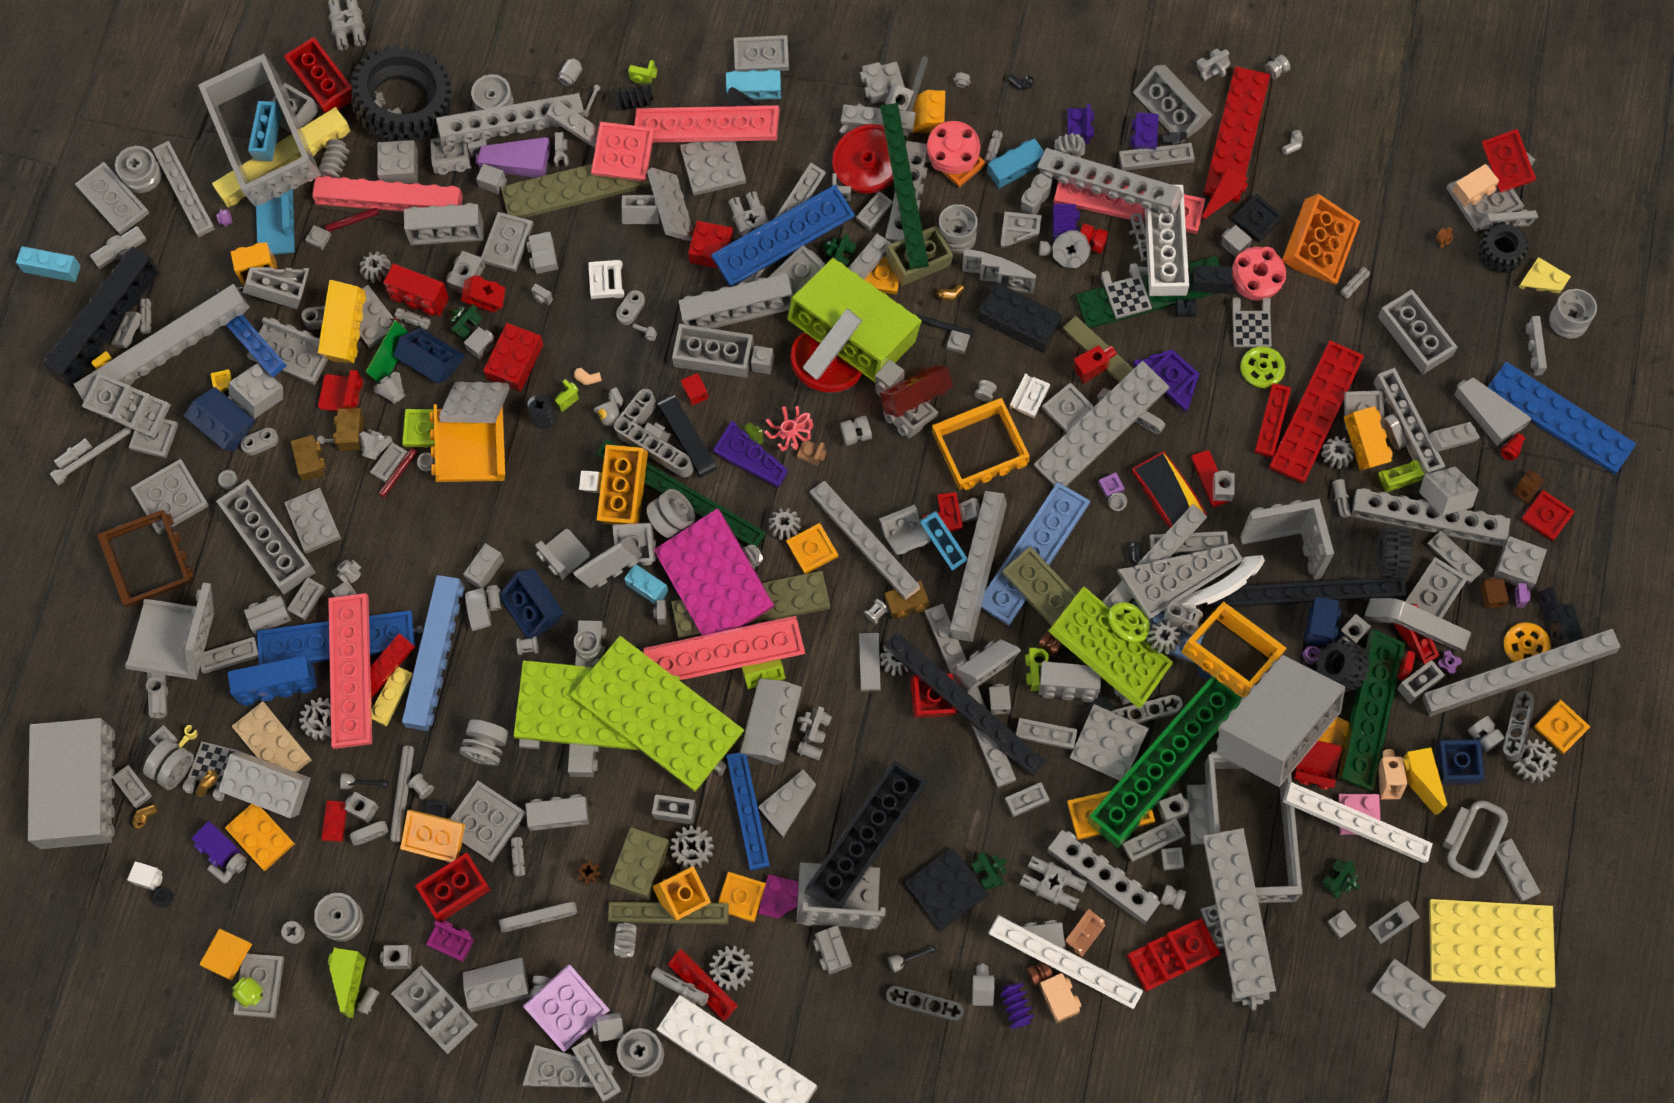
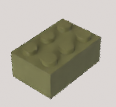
M937 226L922 231L929 267L910 270L905 238L887 246L885 258L901 286L951 265L953 254Z
M630 827L609 883L611 887L649 901L653 892L652 886L656 884L669 849V841Z

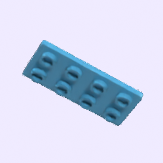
M289 190L280 197H275L268 200L265 204L256 206L257 243L267 242L273 255L295 252L293 190Z

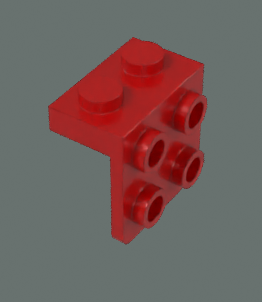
M350 370L349 377L325 375L318 404L319 409L338 412V409L356 408L359 405V392L363 386V378H361L359 372Z
M1318 740L1296 766L1294 778L1297 779L1298 783L1304 785L1314 783L1321 789L1329 790V787L1334 788L1336 783L1335 774L1342 750L1341 746Z

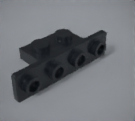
M1548 587L1540 591L1538 598L1554 649L1584 639L1573 604H1559L1554 587Z

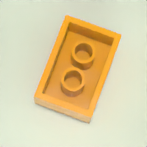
M1375 406L1344 416L1360 471L1392 461V451L1389 446L1387 447L1385 440L1387 439L1386 431L1381 427V415Z

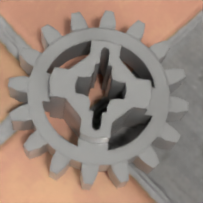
M320 697L318 702L315 703L312 699L311 706L304 705L307 709L306 712H300L304 716V718L299 719L303 724L301 728L303 731H306L305 734L308 737L312 735L314 740L318 736L322 741H324L325 736L331 739V701L329 698H326L325 702H323ZM319 713L323 716L324 725L320 722Z
M1530 739L1525 742L1523 753L1526 751V758L1522 759L1521 757L1512 766L1519 769L1516 773L1517 775L1521 773L1524 775L1523 780L1529 777L1530 782L1533 783L1537 778L1540 783L1543 781V777L1548 779L1550 777L1549 773L1552 774L1555 771L1553 766L1557 762L1552 759L1556 757V754L1550 753L1552 747L1546 748V742H1543L1541 745L1538 739H1535L1533 743ZM1547 762L1546 769L1543 771V764Z
M690 825V830L688 831L683 827V833L676 832L678 838H672L671 840L675 845L670 846L671 851H676L672 854V857L678 858L676 861L678 865L683 862L685 869L688 865L695 868L697 864L702 868L703 861L707 864L709 863L707 856H713V853L709 851L714 849V845L709 844L713 841L712 837H707V831L701 833V827L694 830L693 826ZM690 835H696V836L693 837V838H688V837H687V836H690ZM703 842H705V851H704V852H702V850H701V846L703 845ZM680 843H682V845L684 846V849L681 851V853L679 852ZM687 843L691 846L695 845L696 850H689ZM693 857L697 858L695 860H688L689 858Z
M726 946V952H722L719 949V956L713 955L715 963H710V967L714 968V970L710 971V975H716L713 981L715 983L719 981L720 988L726 985L727 991L731 987H734L735 991H737L738 985L744 988V981H751L748 974H753V970L749 969V967L753 966V962H748L750 955L744 956V949L737 952V947L734 946L733 950L730 951L728 946ZM733 956H737L743 961H736L733 959ZM726 958L724 964L719 966L721 960ZM730 964H733L734 967H737L734 968L733 973H730L729 970H726L729 969ZM745 970L743 976L738 979L737 977L740 972ZM721 976H727L730 978V981L722 979Z

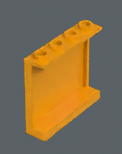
M434 404V410L430 411V423H434V429H430V438L434 440V446H431V458H435V464H431L432 475H435V481H504L503 406L495 423L440 422L439 415L442 409H437V404Z

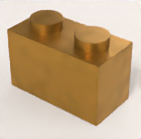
M338 409V414L334 417V424L337 427L336 433L333 434L334 444H337L339 451L361 450L359 434L363 432L364 416L361 409Z
M313 435L291 441L301 480L304 482L325 476L323 469H326L324 458L320 457L319 452H322L320 441H316Z
M921 581L917 582L920 585V590L906 600L896 590L885 593V601L892 620L896 618L898 620L904 619L913 612L922 613L929 607V600Z

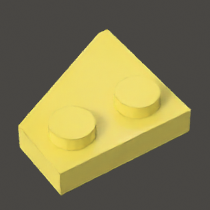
M1538 257L1519 288L1525 289V287L1536 288V291L1560 293L1571 276Z

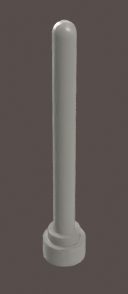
M125 427L64 469H55L49 474L59 486L65 482L64 479L67 478L68 474L130 434L132 430Z

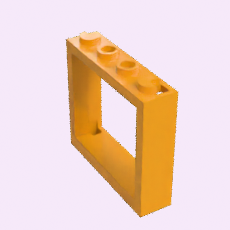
M1002 398L932 425L933 436L959 491L963 489L969 490L977 483L989 482L992 480V477L997 475L1004 476L1010 470L1015 468L1021 469L1029 463L1030 456ZM999 413L1019 457L962 479L942 436Z
M1223 601L1189 638L1181 653L1243 698L1250 694L1253 685H1257L1260 682L1262 675L1265 672L1268 673L1275 660L1278 661L1287 648ZM1216 620L1269 658L1250 682L1197 643L1199 638Z

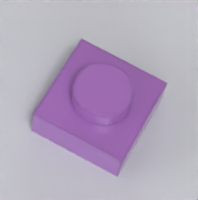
M1116 472L1100 479L1098 482L1106 498H1109L1115 492H1123L1125 489Z
M1518 583L1514 588L1516 608H1524L1528 601H1530V590L1527 589L1526 583Z

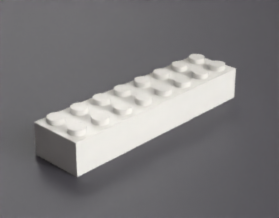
M679 995L657 1028L658 1033L764 1103H808L817 1089L816 1084L681 995Z

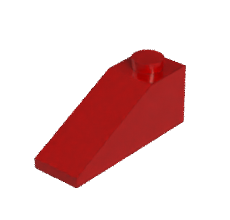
M1227 168L1201 219H1207L1236 198L1240 192L1244 193L1248 186V183H1246L1248 177Z
M1409 603V604H1411V605H1413V606L1419 608L1417 604ZM1394 623L1396 630L1411 650L1415 652V655L1423 665L1439 656L1432 639Z

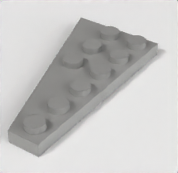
M1234 544L1188 555L1117 570V572L1149 620L1167 609L1171 602H1178L1243 561V558Z

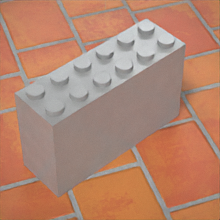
M1282 655L1278 661L1275 660L1268 673L1265 672L1262 675L1260 682L1257 685H1253L1250 694L1242 698L1238 708L1233 709L1229 714V718L1226 721H1222L1219 725V737L1216 742L1218 745L1217 754L1280 787L1341 713L1345 686Z
M101 718L30 724L28 841L39 849L112 843V837L115 833L114 826L112 825V817L115 815L114 806L112 805V798L115 796V790L112 786V779L115 775V770L112 767V760L115 759L112 741L115 740V732Z

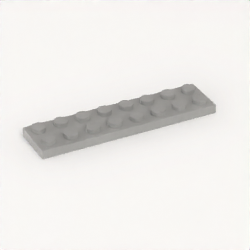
M1142 361L1034 464V467L1054 486L1059 482L1067 487L1169 389V386Z
M1244 829L1204 835L1202 837L1234 997L1241 998L1276 991Z

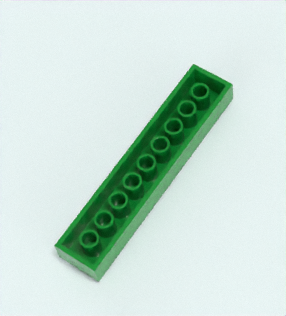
M1212 676L1089 815L1087 823L1114 846L1119 848L1218 735L1219 725L1222 721H1226L1229 718V714L1233 709L1238 708L1242 697Z

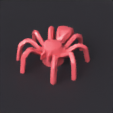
M798 406L795 407L796 417L794 420H788L786 407H782L784 422L781 426L773 425L769 419L766 420L771 428L781 429L775 435H770L765 430L764 433L769 439H775L778 436L783 440L786 439L785 447L781 443L778 444L781 451L787 450L790 439L793 440L792 448L794 450L798 449L799 445L795 436L799 437L802 441L811 439L810 430L813 428V421L810 419V413L800 415ZM798 432L807 433V438H804Z

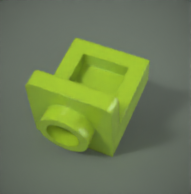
M650 60L648 69L630 65L628 71L630 80L638 84H647L649 82L651 84L652 79H655L657 75L654 61Z

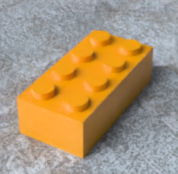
M606 445L597 521L604 524L640 522L648 451L644 448Z

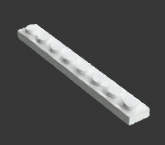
M1290 782L1287 784L1283 799L1284 803L1422 863L1428 862L1432 847L1431 842Z
M1000 915L997 916L989 931L990 935L1132 1009L1136 1006L1143 992L1142 989Z

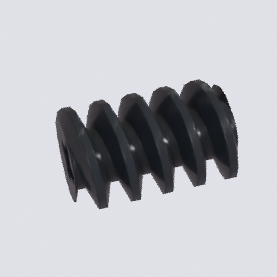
M650 82L647 83V88L640 84V90H638L636 85L633 86V91L630 90L629 86L626 87L625 92L622 88H619V92L616 93L618 109L622 111L624 105L629 110L630 104L635 109L637 103L643 107L645 101L650 106L651 100H653Z
M544 395L532 396L527 403V408L534 426L541 430L551 428L555 422V413L550 399Z

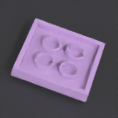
M567 965L523 1005L563 1052L592 1027V1023H596L595 1016L605 1015L609 1011L608 1007L571 965Z

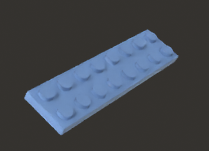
M1057 482L986 589L981 606L983 611L1010 626L1026 602V598L1001 572L1030 546L1050 565L1089 506L1090 501Z

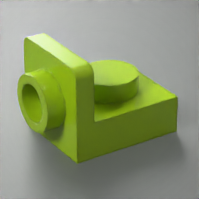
M566 379L562 382L567 391L561 392L555 400L556 406L561 412L579 399L577 394L578 388L573 382L569 383Z

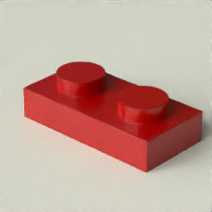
M327 801L322 833L323 841L343 842L347 811L345 810L346 802Z

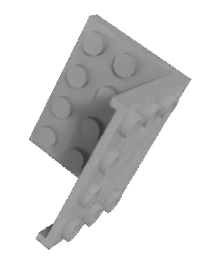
M1320 499L1305 502L1297 500L1284 506L1283 504H1276L1268 509L1263 507L1255 508L1250 512L1240 536L1241 544L1243 545L1302 534L1304 542L1303 553L1304 556L1308 557V572L1312 574L1314 580L1322 578L1334 555Z
M203 583L201 590L198 589L196 595L197 606L144 599L128 661L125 664L126 669L197 680L214 617L211 584Z
M800 862L796 924L877 929L885 917V908L881 907L878 911L880 868L871 867L843 909L826 908L804 893L806 886L821 864Z

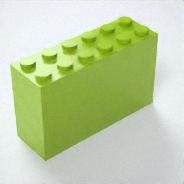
M832 258L792 297L787 320L821 343L845 310L850 309L863 321L837 355L875 382V375L889 359L895 363L916 342L922 320L906 310L901 304L889 298L887 294L876 289L871 283L859 277L857 273L845 267L843 263Z

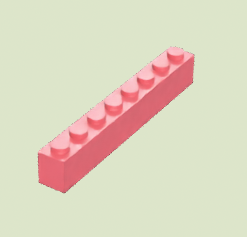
M322 176L315 179L312 195L316 205L365 209L377 207L378 210L404 212V209L411 207L427 208L429 206L442 207L449 204L462 205L463 199L460 188L455 186L440 187L434 184L426 186L419 183H389L382 180H352L346 177L339 179L330 176Z

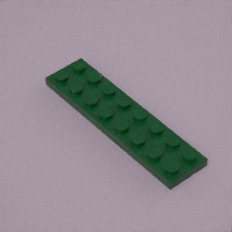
M1217 256L1188 263L1189 288L1187 295L1149 296L1148 275L1141 276L1152 309L1126 317L1115 318L1105 287L1076 294L1075 298L1085 325L1092 329L1175 306L1177 303L1176 299H1183L1184 301L1189 299L1197 300L1219 294L1192 292L1194 266H1220Z
M1375 629L1369 632L1365 651L1369 656L1367 660L1370 661V666H1368L1369 674H1366L1365 677L1367 679L1361 682L1362 685L1357 687L1337 777L1367 791L1374 790L1405 643Z

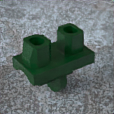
M846 233L843 238H840L837 245L838 240L835 238L831 242L826 241L824 243V248L827 250L826 255L831 256L833 253L831 259L834 258L838 262L843 263L845 267H847L850 259L842 256L843 251L851 255L856 247V244L849 240L850 235Z
M474 304L464 315L462 313L465 311V308L462 306L458 310L455 308L450 310L453 316L449 320L452 323L457 319L459 320L450 331L453 336L457 334L465 339L471 330L464 324L470 321L476 327L483 319L476 311L477 307Z
M984 852L978 854L979 858L972 863V866L976 873L986 869L989 874L981 880L984 888L991 889L1003 886L1005 882L1001 875L1006 873L1003 867L1008 863L1006 859L999 860L997 855L991 859L989 854Z
M1337 860L1333 866V871L1339 874L1338 877L1335 879L1328 875L1323 881L1324 887L1331 891L1332 897L1336 899L1339 898L1343 891L1349 893L1351 889L1357 891L1360 887L1356 882L1359 876L1354 874L1356 868L1351 860H1348L1347 863Z

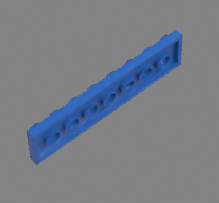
M835 184L711 255V258L728 285L733 287L798 250L803 245L805 246L854 218L855 214Z
M1508 362L1504 363L1488 386L1493 392L1531 418L1530 422L1614 475L1636 445L1632 440Z
M412 611L369 616L370 655L382 654L399 633L415 646ZM329 621L257 631L259 665L306 656L311 663L330 661Z

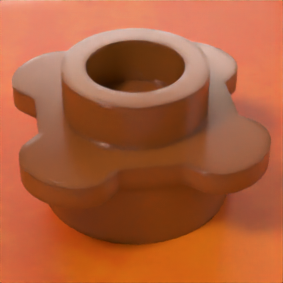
M1451 227L1448 229L1442 228L1437 234L1436 241L1441 243V248L1445 244L1448 245L1453 239Z

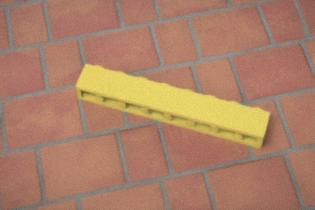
M336 107L301 128L313 156L321 149L326 148L330 139L343 138L350 132L347 122ZM293 134L276 144L272 162L256 161L252 158L242 166L249 182L302 158ZM234 171L212 183L227 207L237 204L242 198L246 197L241 190Z

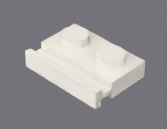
M1025 373L1013 397L1010 408L1035 418L1050 388V384L1035 377L1032 378Z

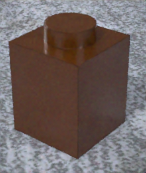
M1489 578L1481 585L1480 589L1485 609L1504 607L1509 601L1504 579Z

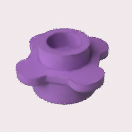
M1446 651L1444 657L1438 661V665L1444 671L1453 674L1456 672L1455 668L1461 664L1462 660L1460 657L1452 655L1451 651Z

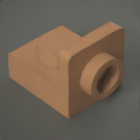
M803 441L797 454V459L818 466L820 460L824 461L827 453L825 444L821 442L818 445L810 441Z

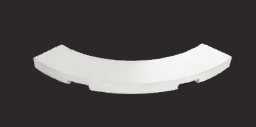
M1263 555L1244 557L1241 564L1230 575L1207 588L1192 592L1178 602L1196 608L1195 605L1205 602L1211 604L1230 595L1247 583L1246 580L1251 575L1254 576L1259 571L1265 561Z

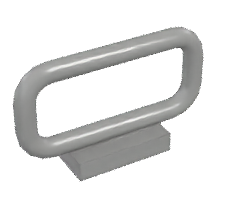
M1484 800L1476 801L1469 810L1463 807L1460 808L1442 845L1450 850L1448 863L1453 870L1469 878H1479L1484 875L1508 824V816L1502 808ZM1480 808H1484L1497 814L1500 822L1477 870H1470L1457 863L1456 856L1477 811Z

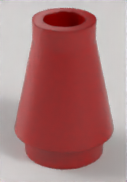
M1515 433L1502 446L1501 456L1508 461L1517 459L1525 437L1520 433Z

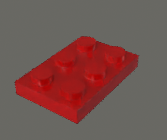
M1518 129L1482 141L1491 171L1499 180L1497 184L1499 193L1536 181Z

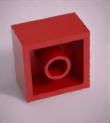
M697 221L688 252L690 263L718 268L711 255L733 243V228Z
M947 674L953 680V674ZM917 676L912 677L911 691L914 718L953 716L956 713L954 708Z

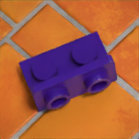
M1090 104L1086 105V109L1068 108L1067 111L1068 135L1071 133L1074 135L1079 134L1080 137H1083L1085 144H1089L1090 137H1094V126H1091V121H1094V110H1091Z

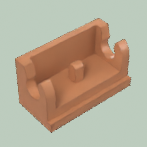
M1088 909L1065 940V946L1082 958L1105 927V921Z

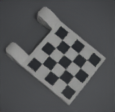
M1136 263L1131 264L1129 268L1132 278L1112 283L1109 271H1104L1101 274V281L1106 289L1116 319L1152 309Z
M1233 298L1231 305L1234 348L1272 347L1270 298H1263L1261 302L1262 311H1240L1241 299Z
M201 741L189 776L183 785L185 792L192 794L196 781H201L206 776L207 771L215 770L218 775V781L214 784L217 787L213 792V797L217 801H222L225 793L218 790L231 753L238 752V750Z

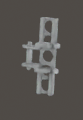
M1141 213L1130 216L1133 230L1129 234L1135 233L1138 245L1133 246V249H1139L1141 261L1143 262L1147 260V257L1143 256V252L1147 251L1146 230ZM1134 217H1138L1139 223L1134 221ZM1138 235H1144L1145 239L1140 240Z

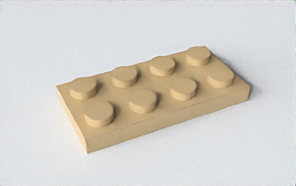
M261 702L232 726L259 759L294 772H298L311 761L310 757L264 702Z

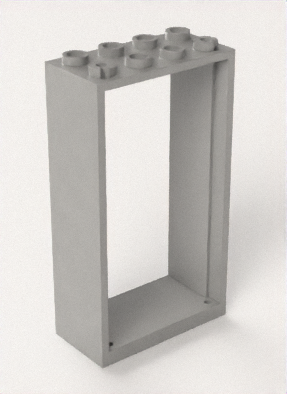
M265 54L198 85L241 190L255 207L265 204L268 200L275 197H280L283 193L297 189L300 185L321 176L279 75ZM270 81L302 158L249 182L218 105Z
M1217 752L1209 754L1204 763L1211 834L1220 833L1215 769L1242 768L1218 755ZM1291 774L1279 787L1288 886L1256 888L1258 903L1296 902L1302 895L1295 810L1293 806L1283 802L1287 784L1292 782Z

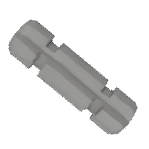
M993 131L985 156L986 164L997 155L1003 135L1001 131Z
M1365 267L1361 268L1359 273L1341 290V295L1349 298L1352 292L1368 278L1370 271Z
M141 299L140 314L142 318L140 320V332L142 334H150L151 301L149 299Z
M397 308L395 312L397 319H404L405 322L416 326L420 325L424 329H428L431 321L426 317L421 318L420 315L410 311L405 312L402 308Z
M514 837L511 838V846L513 847L512 858L513 865L515 866L513 867L514 875L524 876V854L521 848L523 846L522 838Z

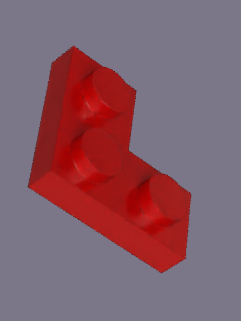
M957 493L938 494L940 510L938 515L950 532L963 530Z

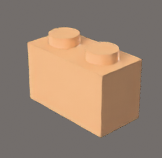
M1485 164L1457 181L1452 191L1464 206L1467 207L1470 204H1477L1486 194L1489 196L1494 193L1499 180Z
M1063 973L1040 983L1039 987L1056 1023L1080 1012L1079 1007H1081V1003L1077 995L1073 996L1070 990L1072 984L1068 977H1064Z

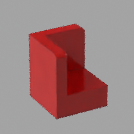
M698 373L681 380L682 388L691 406L708 399L707 390Z

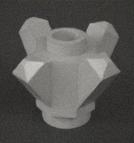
M393 372L390 376H386L380 381L381 384L374 386L375 393L387 398L393 404L406 396L402 389L401 376L398 372Z
M371 429L359 434L361 450L363 451L362 456L375 460L393 442L391 436H383L382 433Z

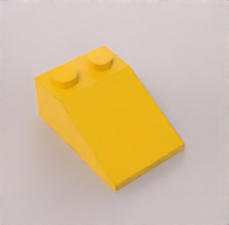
M1426 748L1407 752L1403 757L1407 783L1429 809L1437 815L1447 806L1432 749Z

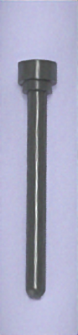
M926 56L921 58L912 86L914 93L906 111L912 112L928 63ZM903 131L904 138L907 139L910 131Z

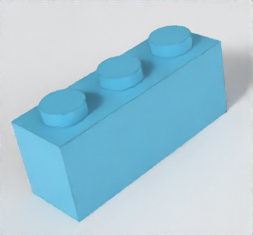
M751 70L749 72H726V93L728 94L729 88L734 87L754 100L781 99L780 71Z
M21 247L16 264L24 273L76 282L81 267L74 256Z

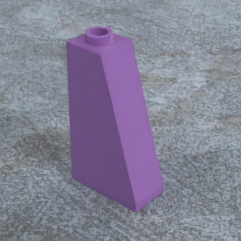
M544 137L481 146L480 153L476 155V163L479 165L480 170L483 164L503 170L504 174L535 178L545 176L551 148L549 138Z

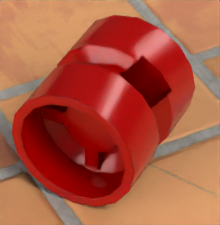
M1084 223L1080 232L1086 236L1091 251L1101 254L1109 231L1100 228L1095 230L1094 226Z

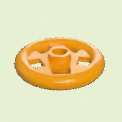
M1518 623L1512 626L1504 637L1505 652L1513 662L1523 660V653L1531 654L1532 656L1540 654L1536 652L1538 645L1543 646L1541 653L1551 650L1548 634L1540 626L1533 623ZM1519 631H1522L1524 633V636L1518 639V637L1515 634ZM1532 631L1539 636L1537 640L1530 636ZM1525 642H1530L1531 647H1527ZM1517 643L1520 651L1514 652L1512 644Z

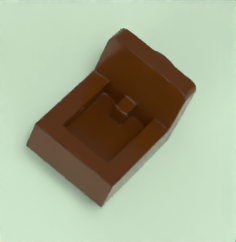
M1528 470L1513 491V494L1526 503H1530L1545 480L1537 473Z

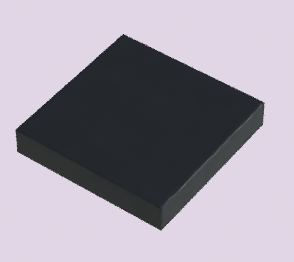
M1256 193L1231 220L1259 243L1283 220L1284 216Z

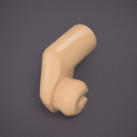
M577 368L574 372L576 380L584 385L602 381L599 372L590 375L582 368Z

